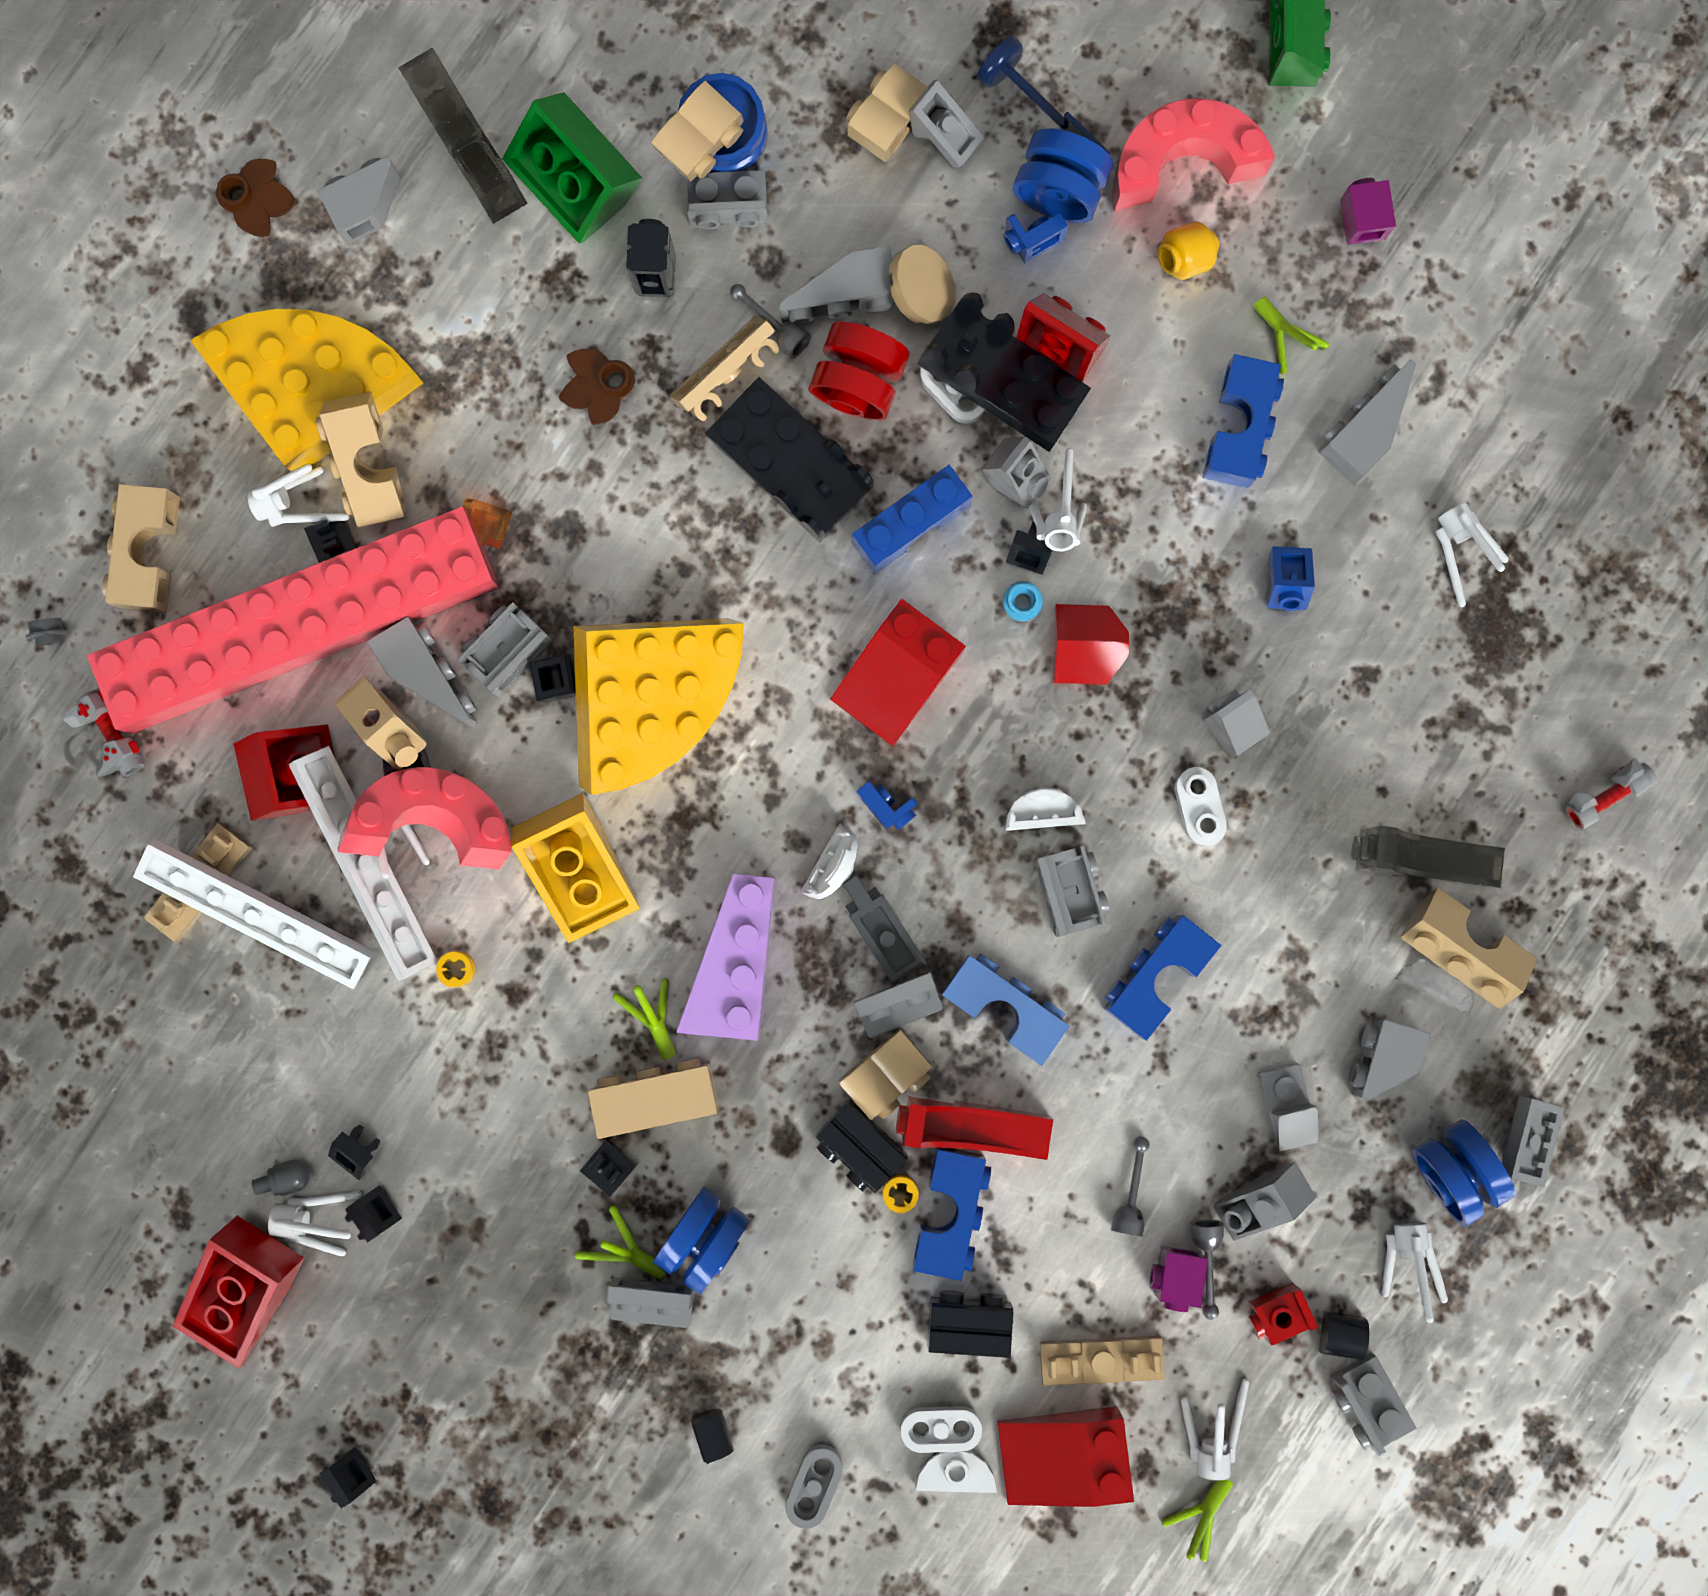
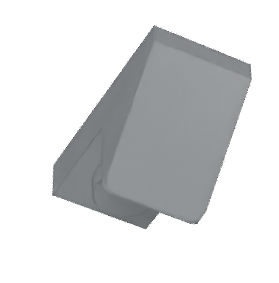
M938 80L931 82L909 110L913 135L916 138L930 139L953 167L961 168L985 138Z
M1294 1063L1258 1072L1277 1150L1280 1152L1317 1143L1318 1109L1317 1106L1310 1104L1300 1064Z

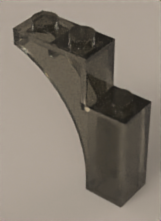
M430 48L398 67L436 134L492 223L498 222L528 204L510 171L481 129L434 49Z
M1376 826L1360 829L1359 836H1355L1353 839L1351 857L1352 860H1356L1355 870L1393 874V877L1492 889L1501 888L1505 848L1433 838L1409 833L1396 827Z

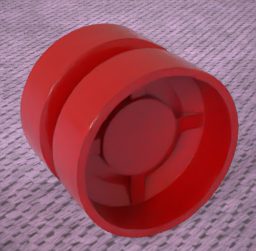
M834 322L831 325L823 347V353L832 361H819L817 363L808 387L809 392L818 400L845 414L869 420H885L896 394L894 388L887 382H898L901 380L910 356L909 350L896 339L876 329L852 322Z

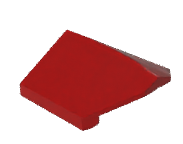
M1056 604L1053 684L1107 685L1129 656V631L1110 606Z

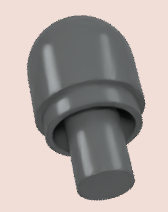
M296 1159L275 1164L272 1168L268 1169L267 1176L252 1180L253 1192L255 1195H260L272 1191L274 1196H285L301 1191L310 1181V1169L306 1163Z

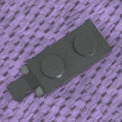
M856 875L843 883L853 899L851 903L845 906L850 913L849 917L892 984L926 962L884 895H880L876 887L867 892Z

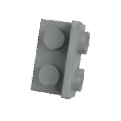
M765 170L708 173L702 179L696 176L691 182L687 179V214L690 225H697L701 229H715L720 224L736 223L739 227L748 228L759 225V222H768Z
M930 972L854 1001L858 1015L869 1038L876 1037L942 1010V1004Z
M1519 1095L1502 1164L1511 1179L1542 1187L1545 1186L1565 1108Z
M614 1277L608 1286L607 1303H611L609 1317L612 1320L688 1328L691 1323L694 1291L682 1284Z
M1370 1353L1363 1360H1358L1330 1376L1337 1388L1331 1393L1344 1414L1348 1412L1352 1414L1357 1423L1352 1428V1431L1364 1450L1371 1448L1381 1458L1387 1454L1384 1449L1385 1446L1417 1429L1375 1354Z

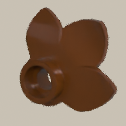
M254 159L247 162L238 174H228L222 177L216 188V198L219 204L226 211L233 213L237 226L244 232L257 237L269 236L271 233L270 217L276 218L286 214L296 203L293 194L286 187L273 181L276 175L277 164L269 159ZM243 190V195L239 199L232 200V195L235 191Z
M579 349L567 354L568 363L577 376L572 378L559 395L560 401L573 409H588L592 425L603 424L613 419L619 411L621 399L627 397L634 389L635 375L631 367L620 360L609 361L601 351L596 349ZM615 375L623 378L621 385L618 387L609 385L610 378Z

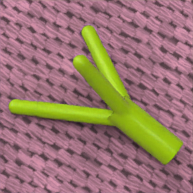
M1266 296L1259 299L1253 306L1274 330L1278 363L1281 364V374L1284 375L1288 371L1284 332L1312 350L1318 349V346L1323 349L1329 347L1327 341L1289 323Z
M667 978L661 980L657 1017L639 985L634 986L633 991L644 1013L619 993L613 995V999L650 1029L662 1060H667L677 1055V1051L664 1023L669 980Z
M615 1205L610 1206L609 1211L629 1249L603 1240L600 1243L601 1248L612 1253L577 1251L574 1254L576 1259L631 1263L659 1280L665 1274L663 1269L652 1263L655 1259L654 1257L639 1249Z
M1228 1479L1216 1480L1202 1503L1162 1520V1525L1168 1527L1203 1512L1186 1554L1189 1560L1194 1559L1201 1541L1200 1559L1203 1562L1208 1560L1214 1515L1234 1485Z

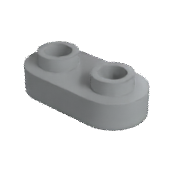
M825 1444L815 1445L805 1453L786 1500L787 1517L791 1523L799 1528H813L820 1524L826 1515L842 1475V1459L835 1448ZM819 1459H825L829 1462L830 1467L825 1471H820L815 1467V1462ZM804 1497H809L813 1500L814 1505L809 1509H804L800 1506L799 1501Z

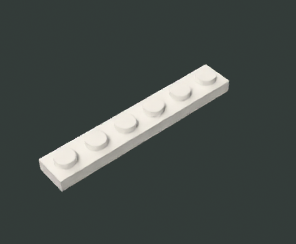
M327 746L291 762L289 767L397 980H404L438 962L389 864L390 876L384 879L381 876L377 856L337 852L341 832L357 801L330 747Z
M155 838L147 845L133 875L134 878L352 989L358 984L374 953L373 950Z

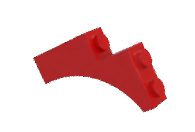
M908 1096L907 1106L899 1105L896 1134L902 1135L903 1145L920 1149L931 1147L970 1149L1047 1160L1054 1119L1050 1115L957 1100L954 1103Z

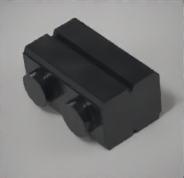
M642 219L639 223H632V225L628 226L627 245L629 249L627 250L626 269L635 293L646 297H670L674 295L676 253L669 228L656 219Z
M850 1099L839 1108L816 1134V1138L820 1141L816 1148L831 1163L834 1164L839 1159L850 1169L846 1174L847 1178L862 1192L867 1187L874 1193L878 1192L908 1159V1154Z
M952 1290L940 1291L939 1297H930L928 1352L1010 1358L1014 1314L1012 1303L1004 1302L1005 1296L1000 1294L982 1293L980 1294V1300L964 1299L963 1292Z

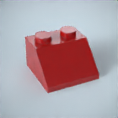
M328 724L256 732L233 743L250 820L256 821L283 817L311 810L289 764L327 746L330 747L335 757Z

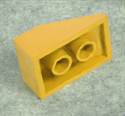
M584 793L511 827V847L568 943L640 909V905L605 831Z

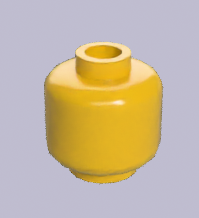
M1197 221L1174 228L1164 234L1161 245L1158 248L1160 266L1167 274L1179 280H1186L1207 272L1213 268L1217 260V252L1219 250L1218 238L1206 225Z

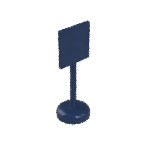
M1014 35L1003 40L989 54L977 73V79L985 87L996 86L1008 76L1061 129L1086 137L1100 145L1110 154L1068 111L1063 117L1014 69L1023 53V45Z

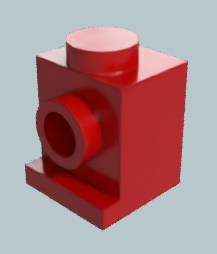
M1293 1282L1249 1301L1254 1313L1248 1316L1252 1329L1258 1339L1264 1337L1271 1346L1306 1330L1312 1331L1318 1328L1302 1290ZM1281 1312H1286L1288 1320L1277 1325L1275 1321L1276 1316Z

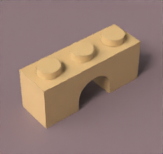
M372 392L324 402L319 414L320 417H316V425L321 440H328L332 451V455H329V463L334 478H341L345 489V492H342V502L347 515L354 516L357 528L405 517L407 500L396 467L382 470L372 469L366 466L358 455V450L362 447L380 443L383 433V426Z
M119 484L118 495L114 496L111 507L112 516L115 519L114 530L107 542V553L110 558L109 573L104 576L102 583L103 595L106 597L105 603L119 609L167 613L171 574L157 567H147L142 558V551L146 542L156 535L176 536L180 497L166 488Z
M1437 887L1415 906L1400 938L1475 991L1486 1001L1501 1009L1524 992L1537 958L1505 935L1487 948L1476 944L1470 937L1466 927L1467 918L1471 910Z

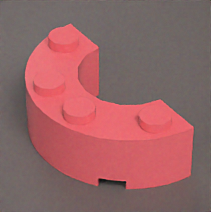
M1202 98L1184 99L1166 104L1146 116L1135 127L1125 143L1113 180L1112 196L1114 211L1153 202L1159 187V171L1167 162L1178 157L1198 156L1209 160L1222 171L1227 184H1233L1266 176L1275 159L1273 149L1260 127L1249 116L1231 105Z
M428 767L395 771L370 785L355 803L341 832L337 851L379 857L392 831L404 825L423 824L438 829L451 840L457 850L459 864L462 866L500 869L512 852L506 821L494 801L481 788L468 779L446 770Z

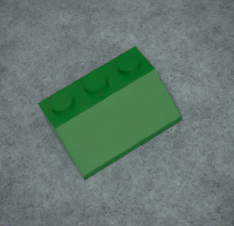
M1270 0L1269 86L1315 87L1323 72L1328 71L1331 53L1330 47H1325V34L1329 32L1331 11L1330 9H1325V0Z
M564 92L536 99L532 102L502 157V160L579 244L585 242L626 205L642 179L641 175Z

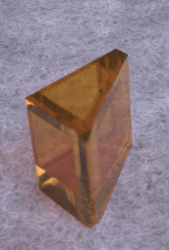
M466 498L463 507L471 516L480 542L484 546L500 549L512 512L485 502Z

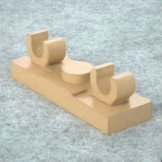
M754 316L672 392L669 397L678 407L687 412L691 411L694 417L705 421L707 417L701 411V404L704 400L709 399L717 407L722 405L720 397L711 392V390L722 383L728 384L740 374V366L746 360L762 368L764 363L758 356V351L762 346H767L768 350L774 354L779 352L777 343L768 338L775 330L767 320Z
M217 823L190 857L230 877L253 847L225 825ZM162 893L144 916V919L173 942H180L202 912Z
M1161 1336L1040 1342L1043 1386L1165 1380L1163 1341Z

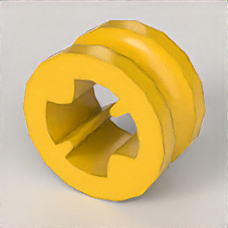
M461 951L446 953L439 959L436 966V973L440 982L453 988L465 986L471 982L476 971L475 962L472 957ZM450 960L452 962H459L461 960L464 962L466 968H461L462 971H466L463 978L459 976L449 978L446 971L451 970V968H447Z
M897 1174L891 1176L884 1184L882 1195L885 1205L891 1211L905 1213L916 1206L919 1191L916 1182L911 1177L905 1174ZM897 1183H905L907 1192L912 1193L909 1201L905 1198L903 1199L904 1204H896L894 1195L889 1194L892 1186L897 1189Z

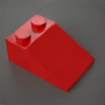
M1043 293L1033 298L1024 308L1016 338L1083 382L1105 349L1111 335L1105 332V327L1091 317L1084 319L1074 313L1072 306L1058 296L1051 298Z
M901 598L867 644L830 700L893 747L962 656L966 646Z
M236 1215L209 1240L173 1327L240 1369L245 1364L291 1288L304 1257Z
M1117 1406L997 1421L1008 1505L1098 1507L1134 1502L1124 1418Z

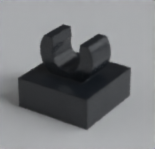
M326 519L304 528L319 563L358 548L347 521L330 522Z
M1032 521L1028 533L1016 531L1006 563L1043 575L1052 550L1047 547L1045 540L1037 539V528L1034 521Z
M361 1125L353 1128L350 1136L342 1131L331 1143L328 1157L358 1180L370 1169L374 1158L373 1155L378 1150L380 1140L375 1138L369 1146H361L357 1142V1138L360 1137L364 1129Z
M607 1138L582 1167L580 1172L611 1197L638 1163Z
M380 1185L345 1208L347 1212L346 1221L350 1222L352 1220L360 1231L357 1235L358 1239H365L367 1243L402 1219Z
M356 1447L344 1453L319 1473L321 1476L319 1479L320 1483L326 1484L333 1495L330 1499L332 1502L338 1503L340 1508L353 1502L377 1482Z

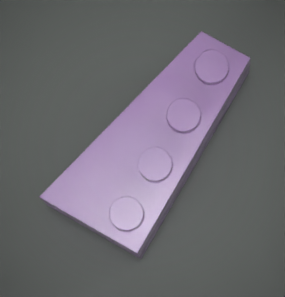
M733 874L676 1033L759 1040L775 878Z

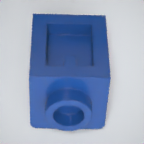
M1058 213L1050 219L1048 216L1037 219L1027 228L1028 231L1025 232L1016 215L1012 214L1006 219L1003 238L1013 255L1018 253L1023 262L1026 263L1064 241L1068 225L1061 213Z
M1272 546L1269 555L1271 590L1267 599L1268 608L1285 611L1306 610L1315 588L1312 548Z
M868 781L856 791L859 798L886 830L892 825L897 830H900L916 816L912 809L917 806L918 802L913 797L894 812L890 806L895 801L881 784L874 788Z

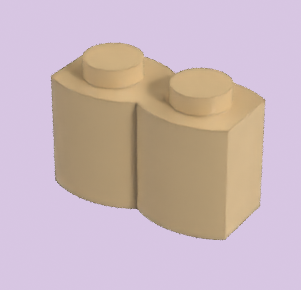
M895 63L887 72L883 69L880 70L870 85L869 90L872 93L864 102L861 100L856 101L846 117V120L849 122L848 136L882 161H888L912 129L909 110L927 89V86Z
M704 81L688 97L679 111L661 128L651 143L659 154L691 182L696 176L702 179L711 171L716 163L714 155L723 146L729 148L738 140L743 132L740 126L744 120L738 110L710 84Z
M899 1028L839 1080V1084L870 1120L877 1115L884 1119L900 1105L897 1098L909 1088L914 1093L931 1078L927 1072L932 1068V1065L902 1029Z

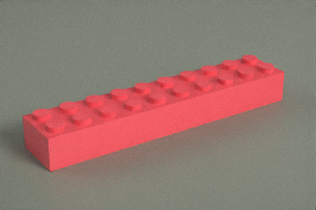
M462 506L87 655L115 730L133 734L366 642L406 617L411 618L415 622L497 590L500 588L474 519Z

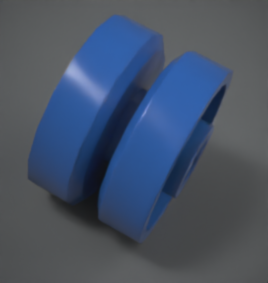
M726 73L705 75L689 86L680 99L678 111L704 81L710 84L741 113L744 121L740 126L743 132L738 140L731 147L723 146L714 155L716 163L709 173L745 171L756 164L765 151L768 128L762 101L754 88L739 76Z
M1049 128L1034 132L1026 150L1025 159L1027 163L1020 166L1012 191L1022 203L1042 215L1052 218L1061 213L1064 220L1068 223H1086L1091 221L1101 198L1098 190L1105 188L1114 164L1110 154L1100 145L1070 131Z
M1460 1119L1444 1129L1443 1141L1445 1146L1430 1138L1413 1149V1157L1427 1184L1448 1213L1465 1228L1484 1216L1483 1201L1498 1208L1516 1195L1514 1185L1500 1159L1483 1136L1466 1120Z
M705 1186L700 1190L652 1262L668 1274H671L678 1270L688 1255L692 1257L693 1260L683 1275V1284L699 1295L702 1294L715 1274L719 1275L737 1249L740 1243L738 1240L751 1220L749 1216L739 1209L732 1207L726 1210L716 1225L711 1223L710 1221L721 1205V1197Z

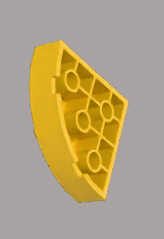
M272 309L247 313L216 324L190 340L282 464L290 471L306 464L313 466L332 452L328 440H321L316 425V417H320L319 414L324 402L372 392L380 416L423 384L422 380L400 355L373 333L338 316L312 310Z
M729 618L574 626L579 787L591 795L625 789L654 777L679 761L703 738L719 716L734 685L742 655L744 623Z

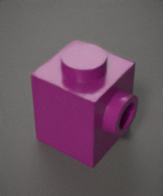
M1363 178L1349 185L1340 199L1347 245L1386 240L1396 227L1389 180L1375 182L1374 178Z
M1161 1246L1159 1264H1153L1151 1268L1150 1289H1155L1154 1294L1158 1300L1165 1302L1164 1308L1178 1312H1188L1189 1306L1201 1308L1208 1258L1198 1251Z

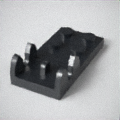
M974 292L965 294L923 352L917 365L1050 452L1091 387L1014 337L1015 324L1013 318L1008 313L997 314L994 320L987 319L982 314L984 304L981 295Z
M760 377L705 432V436L819 543L874 487L871 475L863 466L857 463L854 465L845 456V452L836 441L830 438L826 439Z

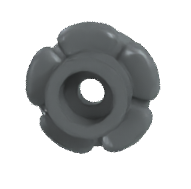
M61 618L41 619L28 622L29 634L26 635V638L35 639L36 646L61 643L60 635H65L68 631L63 629Z

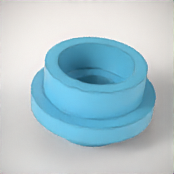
M1026 581L1016 582L1009 586L1003 597L1005 612L1016 621H1029L1038 615L1043 605L1040 590L1034 584ZM1020 595L1026 596L1030 601L1029 607L1025 609L1017 607L1015 603L1016 597Z

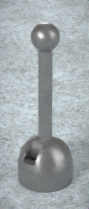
M734 284L731 287L730 294L734 299H741L761 318L767 320L778 332L777 343L784 354L790 359H794L803 352L811 340V334L796 323L781 325L746 294L743 285Z
M1138 1137L1133 1144L1136 1156L1128 1204L1120 1207L1115 1212L1111 1231L1143 1237L1145 1221L1141 1210L1136 1207L1144 1152L1149 1149L1150 1143L1147 1138Z
M1210 1219L1196 1220L1191 1222L1192 1240L1197 1247L1204 1251V1255L1208 1258L1205 1276L1206 1305L1203 1308V1315L1209 1320H1214L1219 1315V1309L1215 1305L1212 1252L1217 1250L1223 1243L1224 1223Z

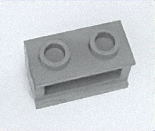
M513 602L508 608L504 605L493 613L488 621L490 626L480 636L475 634L470 637L460 650L463 654L457 659L497 697H500L530 666L529 662H533L553 642Z
M1080 846L1034 860L1056 937L1089 929L1097 925L1107 924L1104 915L1110 914V909L1104 891L1097 892L1093 876L1099 875L1093 852L1086 853L1085 847Z

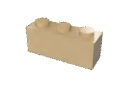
M694 1058L677 1062V1070L661 1073L660 1066L636 1071L637 1078L622 1081L621 1075L597 1079L598 1087L588 1091L597 1139L717 1114L720 1111L711 1063L701 1065L700 1059Z

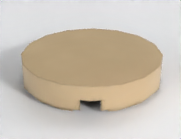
M923 244L911 245L894 255L889 265V275L892 274L893 284L889 287L898 309L910 321L917 324L922 322L926 325H933L950 315L955 304L956 289L952 273L945 260L934 249Z

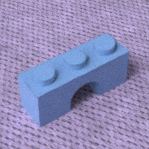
M981 953L976 959L967 955L940 994L973 1018H976L982 1008L992 1001L1002 1000L1008 1002L1015 1011L1016 1023L1006 1041L1042 1066L1070 1027L1062 1021L1066 1013L1045 1000L1042 1006L1029 997L1033 991L1015 977H1012L1008 983L996 974L1000 967Z

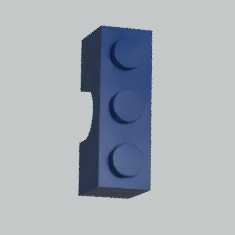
M1237 354L1233 355L1226 367L1219 403L1234 406L1242 412L1246 422L1245 431L1237 434L1221 431L1215 433L1210 440L1202 478L1249 488L1256 478H1262L1267 464V455L1262 454L1265 439H1271L1276 422V417L1270 416L1273 401H1279L1284 385V379L1278 378L1281 364Z
M949 464L853 532L852 544L873 573L876 574L906 553L907 548L923 534L934 527L941 528L969 508L973 496Z
M1176 915L1174 919L1168 916L1160 924L1154 933L1158 940L1149 951L1145 948L1140 950L1129 965L1133 969L1132 973L1124 983L1121 980H1117L1104 997L1108 1003L1103 1009L1145 1041L1149 1039L1171 1011V1008L1156 995L1154 982L1157 974L1163 968L1175 965L1189 976L1197 977L1222 946L1184 915Z
M936 1147L929 1188L932 1191L942 1192L952 1197L956 1202V1213L953 1219L942 1227L920 1225L913 1259V1271L962 1281L964 1270L971 1271L975 1255V1247L969 1246L972 1230L979 1231L983 1216V1207L977 1206L980 1190L987 1191L991 1176V1167L985 1166L986 1158L984 1155L953 1148Z

